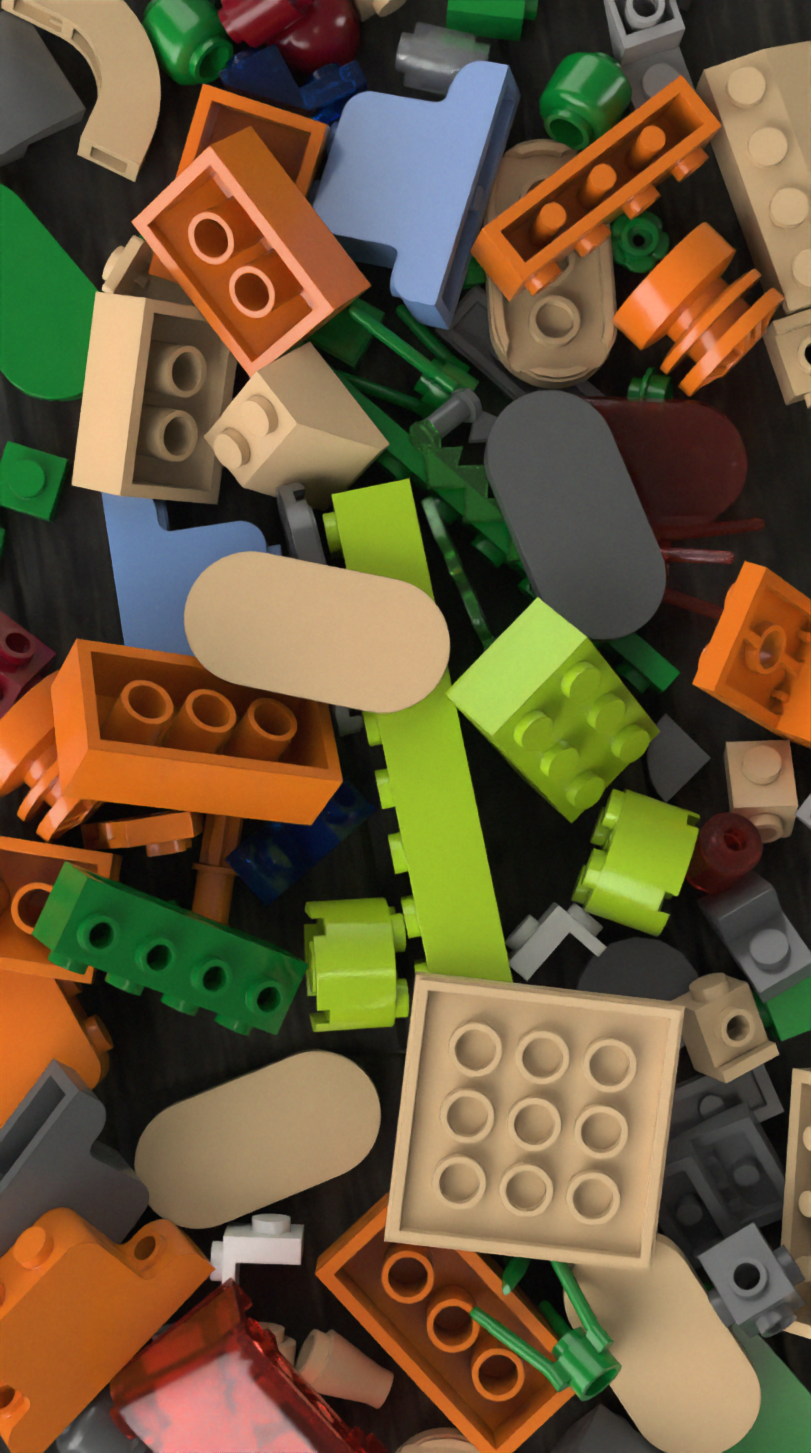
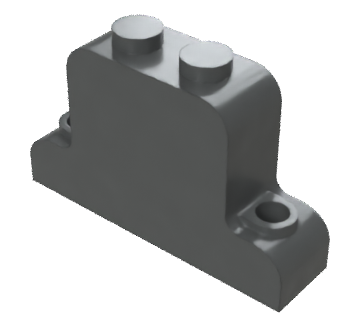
M56 1059L51 1061L0 1129V1258L15 1244L18 1237L44 1213L59 1207L74 1210L114 1243L120 1244L126 1235L137 1225L149 1203L147 1187L117 1150L96 1140L106 1122L104 1105L74 1069Z

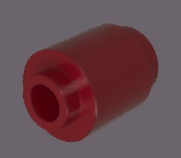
M221 0L223 7L218 10V15L224 29L236 43L241 44L245 41L251 47L259 48L308 14L307 6L316 0Z

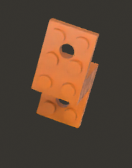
M744 561L736 582L732 584L727 592L724 610L711 641L705 646L700 655L698 671L692 684L782 739L790 740L792 743L811 749V599L767 567Z

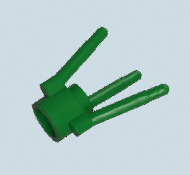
M398 305L396 313L419 340L435 355L436 358L432 362L360 307L352 306L350 308L349 314L354 320L423 373L413 388L423 396L420 400L365 378L336 370L361 393L412 411L425 419L451 398V393L456 389L470 387L474 392L480 381L468 374L471 367L454 356L426 325L417 322L405 305Z
M550 1261L586 1332L582 1327L572 1330L549 1301H541L539 1303L540 1312L560 1337V1340L551 1352L557 1360L554 1363L481 1308L474 1307L471 1309L470 1316L473 1320L544 1374L557 1392H561L570 1386L581 1401H586L602 1392L621 1371L622 1365L609 1351L614 1341L599 1324L567 1262Z

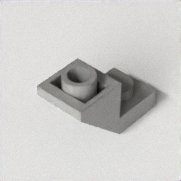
M603 0L614 59L621 66L622 72L627 76L632 89L629 106L631 113L681 74L695 91L679 47L685 26L676 0Z

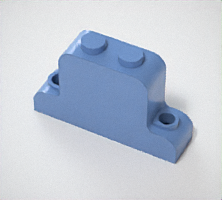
M474 61L465 65L456 74L446 98L440 102L366 91L355 95L346 103L340 121L334 122L331 126L326 146L328 159L321 180H316L310 190L308 202L353 261L393 268L390 279L391 295L401 298L413 318L423 325L450 330L468 271V265L472 258V254L469 251L479 235L521 98L510 66L506 64Z
M101 492L125 646L195 656L189 646L185 633L184 610L189 592L201 573L219 559L239 552L256 551L283 556L281 545L268 546L260 529L252 523L234 521L170 531L165 500L126 497Z

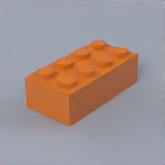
M76 638L51 685L62 797L311 826L343 782L329 704L229 683L208 671L196 656Z
M388 1191L318 1257L315 1275L480 1453H513L575 1393L570 1386L561 1392H557L544 1374L473 1320L470 1316V1311L474 1307L481 1308L553 1363L557 1360L551 1352L560 1340V1337L540 1312L539 1307L518 1285L509 1294L504 1296L502 1290V1274L504 1270L488 1253L384 1241L389 1199Z

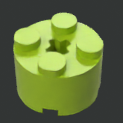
M626 788L623 792L613 789L606 807H602L590 838V843L600 846V849L593 848L587 865L583 864L572 893L571 901L582 904V910L658 937L670 914L661 911L664 898L670 900L673 895L678 897L697 840L699 828L694 826L699 821L700 815Z
M385 897L306 902L305 912L311 919L317 918V924H304L305 962L309 964L305 972L307 996H316L317 1011H322L310 1013L313 1031L324 1032L393 1027L395 1018L408 1017L409 994L406 978H399L395 962V953L405 952L406 949L403 913H396L394 906L388 907Z

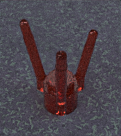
M761 518L667 528H651L664 559L666 580H668L670 562L729 564L735 558L731 551L671 548L672 542L669 541L759 531L765 527V521ZM665 587L662 601L712 619L720 620L724 608Z

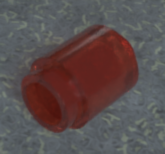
M724 812L711 817L698 830L694 851L685 876L687 881L695 888L709 893H721L732 888L758 864L761 858L763 844L758 829L750 820L736 813Z

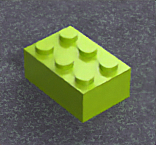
M538 597L444 693L518 775L571 824L585 809L592 807L598 802L606 787L630 763L639 759L647 750L649 743L661 732L589 638Z

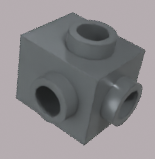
M754 1222L697 1256L715 1286L707 1291L708 1300L726 1328L737 1323L749 1338L761 1333L762 1337H770L789 1327L797 1318L794 1311L806 1305L796 1288V1285L804 1281L805 1277L784 1244L773 1250L766 1237Z

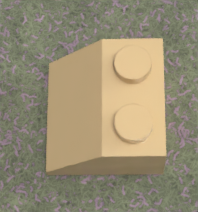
M311 342L257 370L204 436L205 440L214 450L218 460L229 469L243 488L276 497L277 486L299 482L304 485L306 494L304 499H306L307 505H311L312 508L320 511H325L333 506L331 494L347 491L390 445Z

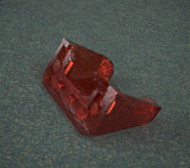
M232 1277L133 1357L110 1381V1393L114 1404L109 1408V1413L113 1422L128 1439L134 1440L139 1437L154 1453H391L373 1432L365 1436L358 1426L351 1430L279 1351L276 1336L267 1327L263 1330L252 1317L246 1319L245 1311L253 1305L252 1300Z

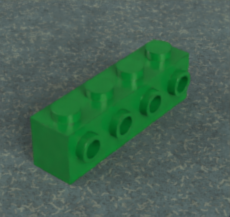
M67 861L62 866L32 932L35 938L51 950L47 959L66 970L84 975L88 965L108 972L105 981L123 991L141 996L145 987L163 993L160 1001L171 1008L191 1016H196L199 1008L202 1007L217 1013L214 1021L246 1036L250 1035L253 1027L274 1035L278 1034L309 965L281 946Z

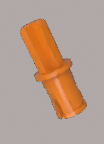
M206 813L199 862H192V869L198 871L191 911L228 925L235 876H241L243 870L237 868L244 818Z

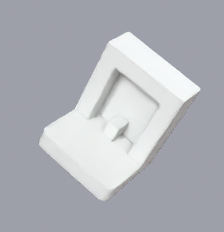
M554 902L538 921L529 914L507 938L505 944L512 949L507 955L509 966L527 981L569 932L599 957L607 948L596 938L603 927L575 902L567 911Z
M282 1214L252 1216V1223L228 1222L223 1241H213L210 1262L216 1269L210 1274L211 1281H222L221 1300L235 1301L239 1288L240 1263L301 1265L304 1251L305 1225L290 1224L291 1218Z

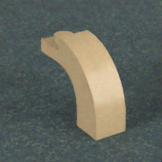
M2 0V9L61 37L84 56L96 80L98 99L81 135L77 155L135 182L154 136L161 100L160 74L157 59L148 35L137 16L124 0Z

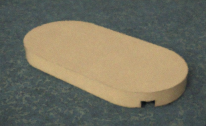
M535 139L519 143L505 152L498 169L481 228L485 227L577 156L578 150H572V148L551 139ZM611 236L584 258H581L575 250L558 263L563 273L534 297L525 289L509 302L486 273V295L491 343L504 367L520 380L541 388H566L585 381L604 364L617 335V327L611 322L617 313Z
M247 551L223 557L206 568L193 584L185 604V633L194 655L212 674L239 686L366 712L395 713L421 702L441 682L449 662V631L439 607L421 589L405 581L269 553Z
M307 1049L288 1055L169 1105L148 1124L141 1135L135 1153V1173L149 1191L148 1205L159 1216L172 1221L175 1225L192 1229L211 1228L350 1171L368 1155L379 1133L381 1103L377 1088L366 1070L350 1058L348 1059L342 1054H337L333 1051Z
M657 1233L652 1272L569 1263L568 1265L599 1324L614 1341L609 1351L622 1367L617 1377L610 1383V1386L641 1434L652 1445L666 1453H721L742 1440L752 1428L759 1413L761 1404L759 1380L750 1357L731 1327L726 1328L708 1300L707 1289L682 1250L671 1239ZM563 1288L565 1310L572 1328L582 1327L586 1332Z

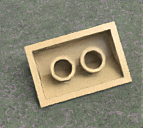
M96 292L72 477L73 486L126 497L218 504L223 465L204 436L232 402L237 359L196 306L144 297Z

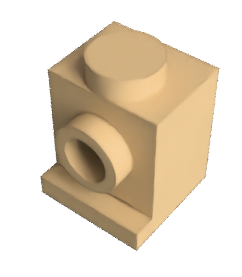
M811 309L772 321L766 329L767 332L763 335V339L785 404L790 405L805 400L807 409H811V364L805 358V349L811 346Z
M712 973L693 981L689 985V992L672 1000L673 1002H682L685 1006L682 1037L694 1070L721 1082L728 1083L779 1055L776 1043L768 1040L748 982L727 976L724 973Z

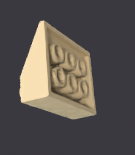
M811 41L762 49L704 69L695 90L722 125L710 142L754 266L762 275L759 280L764 294L770 288L775 287L785 297L773 315L774 321L811 309Z

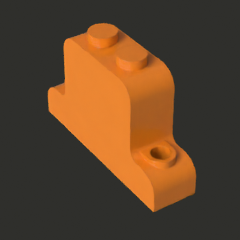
M0 970V1129L53 1059L74 1069L91 1090L107 1075L110 1064L107 1051L112 1049L114 1045L108 1030L99 1016L94 1014L88 1018L76 995L83 992L81 982Z
M66 1207L54 1208L44 1213L31 1227L26 1229L18 1237L15 1244L0 1258V1435L11 1453H43L216 1269L189 1235L172 1221L166 1219L152 1221L143 1226L128 1242L116 1244L74 1210Z

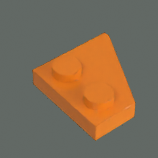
M171 810L81 825L84 849L129 848L146 845L147 857L186 851V848L192 847L191 838L204 832L205 823L203 813Z

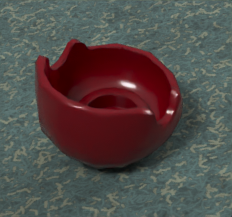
M316 0L307 6L308 14L266 42L270 53L283 63L295 78L299 80L316 81L333 78L351 66L361 47L360 20L351 0Z

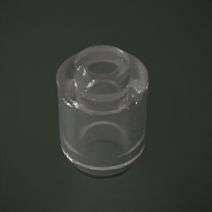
M417 22L414 34L402 32L396 56L395 70L405 73L404 86L447 96L449 87L456 74L465 65L474 61H488L491 45L476 42L477 35Z

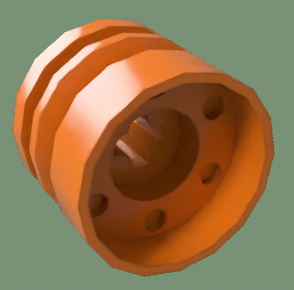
M707 222L697 226L674 247L627 298L611 321L641 351L655 344L667 334L675 344L664 358L660 367L666 375L671 373L688 356L692 358L697 364L678 385L689 397L706 384L719 377H724L767 332L766 329L776 309L785 299L775 287L770 288L752 306L743 299L762 276L756 269L745 273L731 285L722 279L721 276L731 263L736 250Z
M59 670L48 675L31 688L0 719V798L10 794L26 783L31 789L23 799L17 812V816L24 822L30 821L50 805L52 808L41 821L36 831L48 844H52L78 824L82 825L105 804V801L61 796L51 685Z

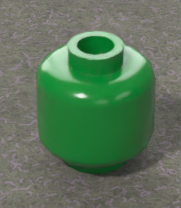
M151 0L143 14L142 26L152 44L158 66L179 85L192 86L199 83L207 84L222 75L229 66L234 51L232 46L233 39L224 29L219 19L218 9L208 0Z
M576 52L567 55L556 68L539 98V113L543 119L544 128L555 142L565 144L572 148V150L585 149L622 120L631 103L632 89L627 76L622 72L621 66L611 56L600 52Z

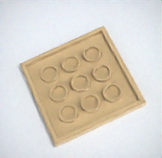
M416 971L384 1241L652 1272L685 1010L683 1003Z

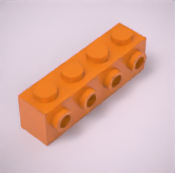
M681 74L483 227L469 252L509 302L525 289L533 297L536 296L563 273L562 269L558 266V263L575 250L581 258L586 257L612 235L607 225L622 213H625L630 220H633L661 196L656 187L673 175L680 183L701 167L709 159V156L703 149L722 125Z

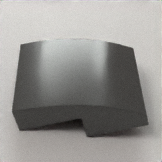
M6 10L0 12V167L25 157L29 144L81 122L86 110L33 24Z
M748 1101L697 1124L668 1142L658 1224L665 1236L682 1250L693 1269L703 1266L697 1256L752 1222L760 1228L783 1218L786 1169Z

